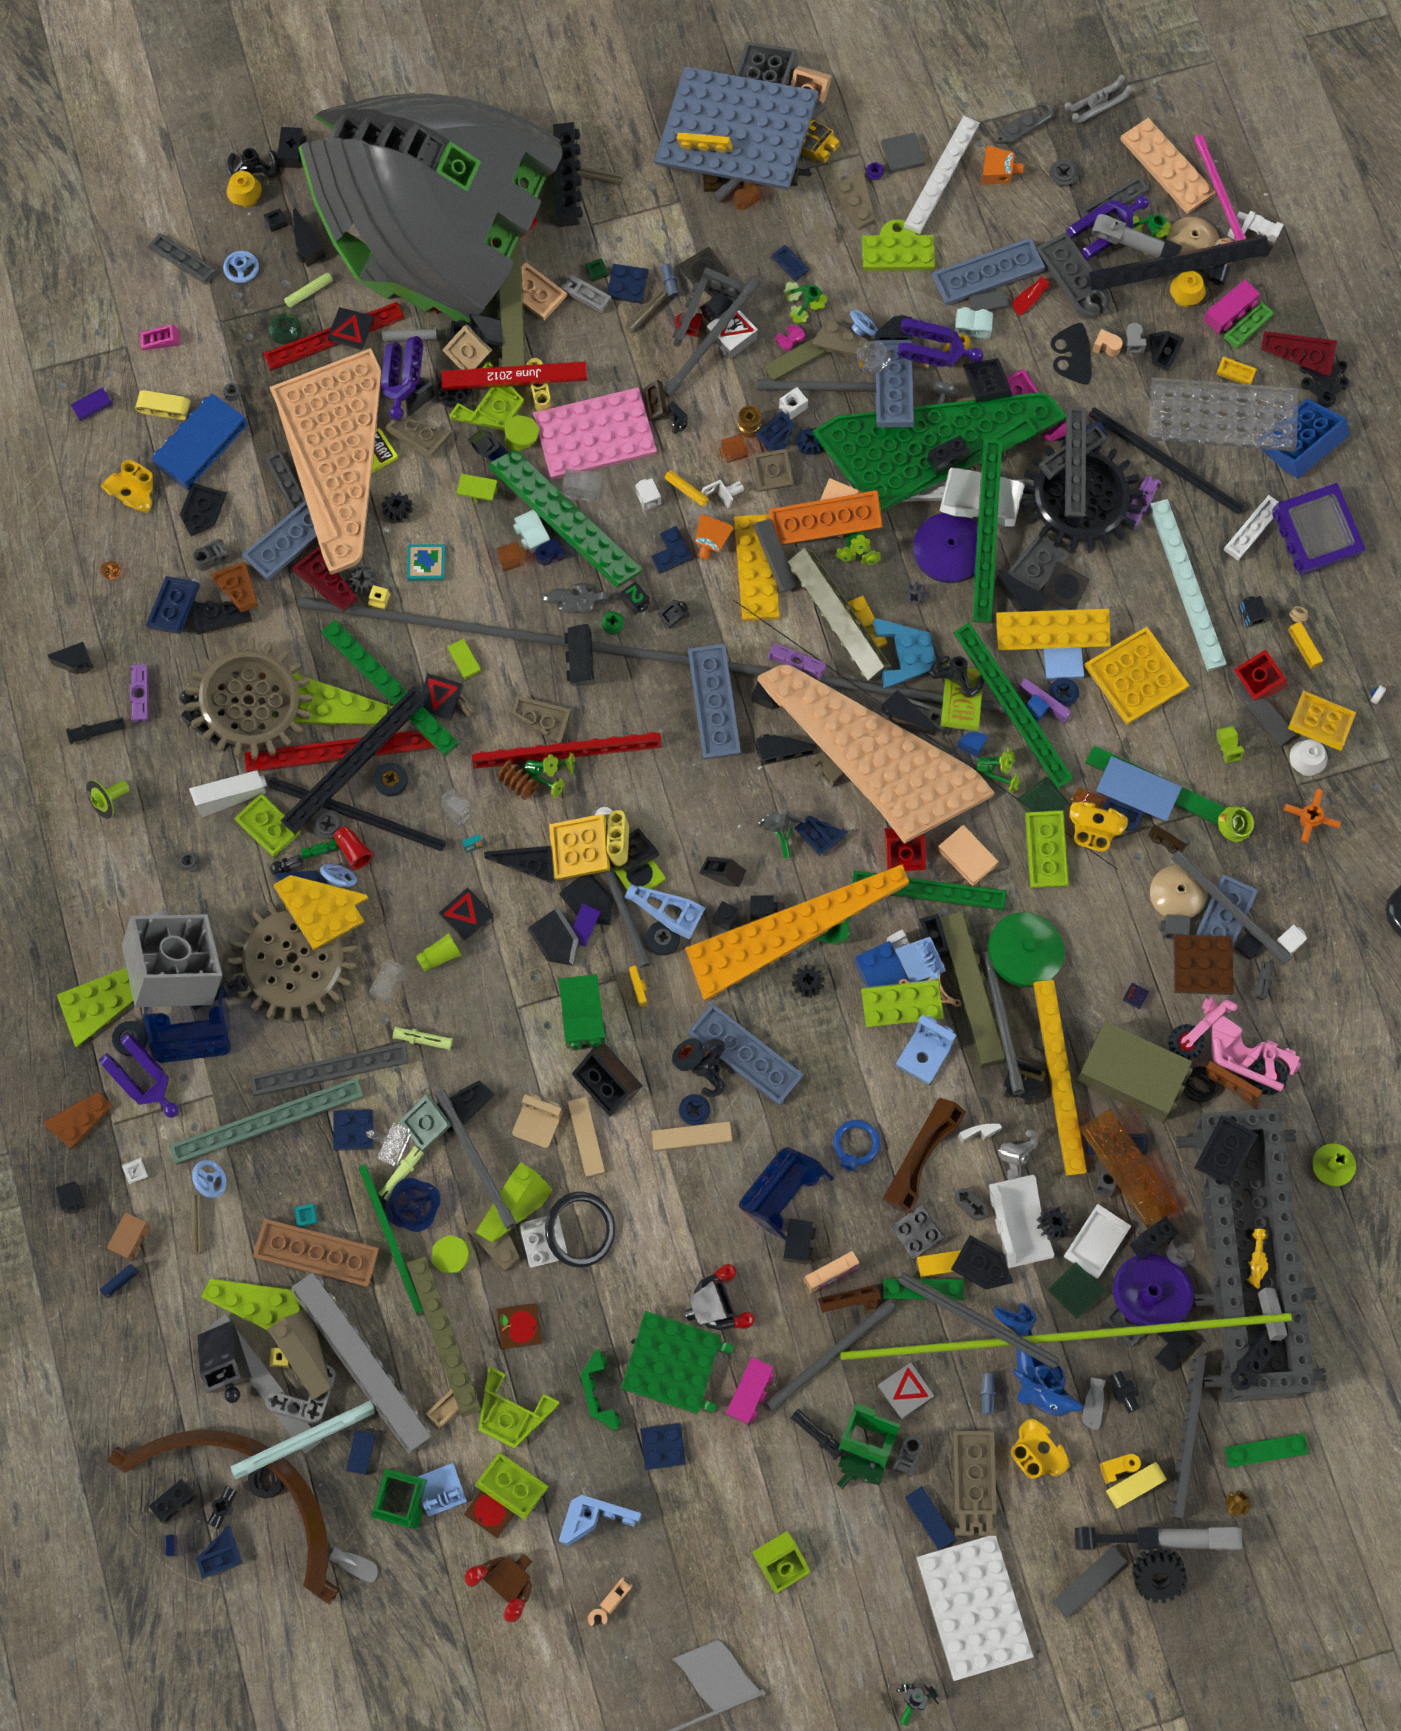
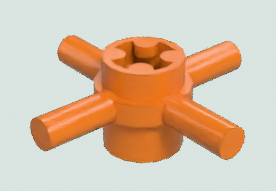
M1316 789L1311 805L1301 809L1285 804L1283 811L1300 816V823L1304 827L1301 842L1305 844L1309 841L1312 829L1318 827L1321 823L1337 829L1341 825L1340 821L1324 816L1323 809L1319 806L1324 793L1321 789ZM1311 815H1315L1314 820L1310 819Z

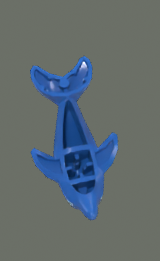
M1019 1304V1313L1010 1312L995 1306L994 1315L1004 1325L1019 1336L1032 1335L1031 1330L1037 1318L1035 1313L1026 1304ZM1019 1349L1016 1350L1017 1370L1013 1369V1374L1019 1379L1022 1387L1017 1397L1020 1403H1032L1045 1414L1059 1417L1067 1415L1071 1411L1078 1412L1083 1410L1082 1404L1065 1391V1374L1059 1364L1056 1368L1050 1369L1043 1362Z

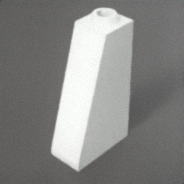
M256 770L196 786L189 790L195 806L203 818L255 798L260 793L265 794L264 787L267 786L264 776H259Z

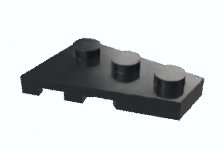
M194 601L191 607L197 635L252 621L250 609L240 612L232 601H225L224 603H213V601L197 603Z
M479 1080L450 1097L453 1108L463 1126L494 1094ZM439 1103L436 1104V1105L439 1107V1109L442 1111V1113L445 1115V1117L447 1118L445 1112L442 1110V1108L440 1107ZM452 1126L447 1130L452 1137L456 1134Z

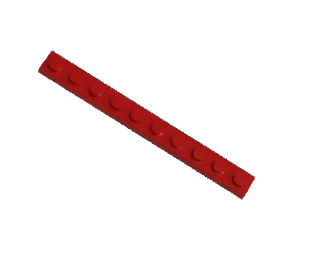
M418 730L396 733L374 756L435 749V747ZM363 737L291 746L288 748H276L274 756H271L268 750L258 751L257 760L252 759L251 752H245L246 772L340 761Z
M648 732L643 735L611 736L608 739L593 738L589 741L575 740L564 744L553 743L552 745H535L528 748L516 747L511 750L479 751L471 755L473 768L479 769L503 766L510 759L512 760L511 765L526 763L527 760L544 761L545 758H548V755H553L557 759H566L570 756V753H573L576 758L662 748L660 733Z

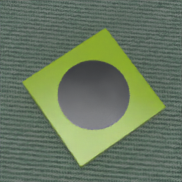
M653 860L630 875H627L620 866L613 868L614 873L627 891L631 884L637 887L654 889L666 881L665 876Z

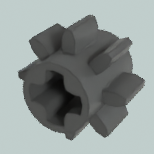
M918 582L914 586L909 584L907 587L908 591L904 594L908 598V603L915 604V606L919 602L924 604L927 600L925 597L929 594L925 589L926 585L919 584Z

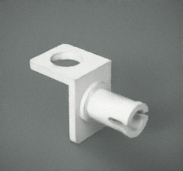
M718 480L703 487L701 493L707 497L717 492L726 507L730 508L733 502L732 496L742 493L744 488L740 481L725 487L722 481Z

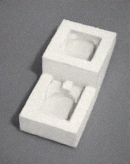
M1000 1124L978 1125L960 1132L958 1138L961 1143H964L979 1134L984 1141L1000 1132L1002 1127Z

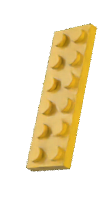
M770 514L734 516L742 622L760 620L752 613L762 620L780 618L777 583L753 527V524L756 522L770 519Z
M1109 609L996 613L997 651L1110 646Z

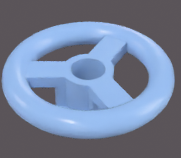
M236 251L226 258L223 270L229 280L235 283H246L257 275L259 262L250 252ZM229 264L238 271V277L230 273ZM254 265L253 271L244 277V271L247 267Z
M855 309L851 310L850 316L855 322L851 327L852 330L861 337L865 333L876 336L878 328L873 321L862 312Z
M324 864L320 869L322 876L328 880L327 885L342 888V886H353L357 882L355 874L343 866ZM344 876H349L351 881H348Z
M202 1160L195 1165L192 1179L196 1189L202 1195L209 1198L220 1196L226 1188V1176L222 1168L210 1160ZM203 1166H210L215 1170V1172L206 1173L200 1168ZM217 1177H220V1187L217 1191H214L213 1183Z

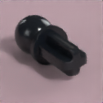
M296 855L289 859L283 858L282 862L275 861L270 866V872L274 876L276 873L291 872L292 869L303 865V858L300 855Z

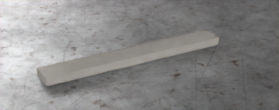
M224 1314L210 1325L209 1328L213 1329L229 1322L230 1319ZM237 1330L252 1376L249 1381L264 1400L267 1395L273 1392L286 1395ZM278 1398L269 1400L271 1407H275L276 1404L282 1405L281 1410L285 1411L287 1400H284V1404L279 1403ZM293 1403L288 1406L290 1413L295 1414L299 1411ZM274 1413L292 1437L311 1429V1426L306 1422ZM321 1439L302 1448V1451L305 1454L309 1453L322 1442Z

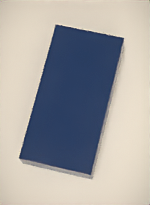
M786 245L772 254V259L795 282L809 272V268Z
M130 1264L99 1289V1291L106 1298H109L134 1278L139 1271Z
M355 1430L346 1469L347 1472L367 1475L376 1434Z

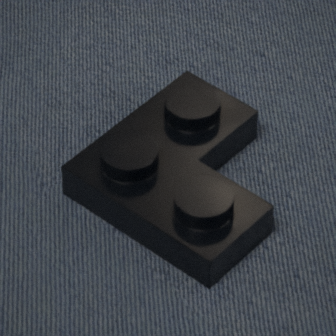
M1185 1331L1156 1333L1167 1345L1154 1359L1168 1372H1171L1197 1342Z

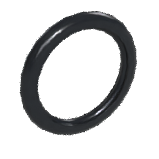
M584 1191L572 1192L561 1197L552 1206L546 1219L545 1236L548 1247L559 1261L568 1266L582 1268L598 1263L610 1251L615 1237V1221L608 1205L600 1197ZM579 1201L594 1205L600 1210L606 1223V1235L602 1246L594 1254L581 1258L565 1253L558 1245L554 1231L555 1221L561 1210L568 1204Z

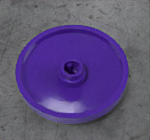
M940 513L927 519L917 530L913 543V554L918 567L928 577L943 583H959L975 575L978 524L971 518L953 516L947 513Z
M1150 1254L1142 1261L1138 1256L1132 1257L1122 1264L1113 1281V1297L1118 1309L1129 1321L1137 1326L1180 1323L1187 1317L1193 1305L1194 1292L1189 1277L1179 1265L1163 1256Z

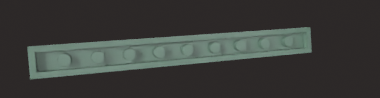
M354 1078L169 1146L175 1164L178 1165L361 1099L364 1095L358 1078Z

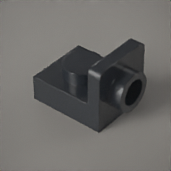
M672 401L668 404L667 415L674 422L672 423V432L676 434L687 427L688 415Z
M673 599L657 615L667 628L671 629L683 617H689L690 613L687 611L689 609L683 601Z

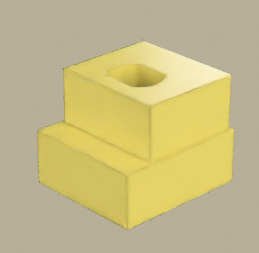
M373 585L368 606L374 609L385 610L390 597L388 589Z
M271 1348L269 1366L274 1368H291L283 1353L282 1360H277L278 1354L282 1353L280 1348Z

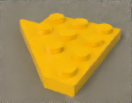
M292 875L275 883L273 886L313 951L364 923V919L355 906L368 900L366 894Z

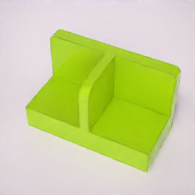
M461 473L457 495L471 497L474 503H478V499L493 501L494 494L497 495L498 492L497 480Z

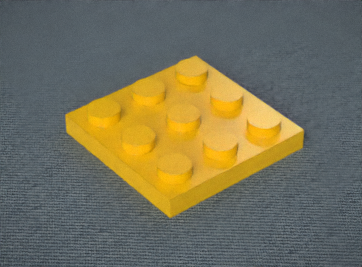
M1303 690L1288 729L1341 751L1356 712Z
M604 814L549 824L553 876L556 881L610 871L609 855L606 849L607 828Z

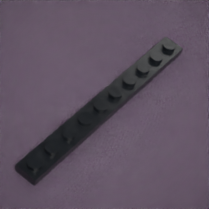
M1263 235L1089 272L1091 291L1102 290L1268 255V237Z
M413 686L280 820L282 824L296 835L428 701V698Z

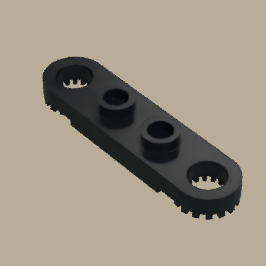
M1263 1330L1260 1333L1258 1339L1254 1341L1238 1363L1235 1371L1231 1373L1232 1376L1230 1378L1232 1380L1230 1382H1232L1231 1385L1234 1386V1389L1236 1388L1239 1391L1249 1389L1279 1347L1280 1341L1271 1340L1273 1341L1271 1342L1272 1344L1269 1343L1267 1330ZM1239 1375L1242 1376V1379H1244L1242 1380L1244 1381L1242 1382V1384L1239 1382Z

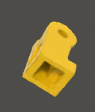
M1128 1454L1102 1462L1099 1465L1105 1483L1109 1484L1117 1480L1115 1475L1124 1472L1130 1474L1137 1471L1141 1466V1461L1137 1455Z

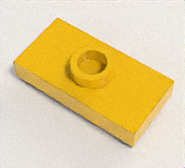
M1223 357L1216 375L1250 387L1257 368Z
M636 965L629 967V975L639 1007H647V1000L644 991L647 990L644 979L640 980Z

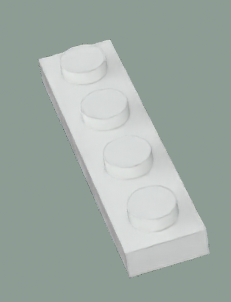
M1268 495L1225 546L1224 551L1239 561L1274 519L1272 509L1279 502Z

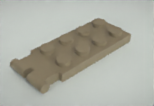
M953 1431L955 1515H959V1527H955V1536H974V1528H978V1536H997V1528H993L992 1515H996L994 1431Z

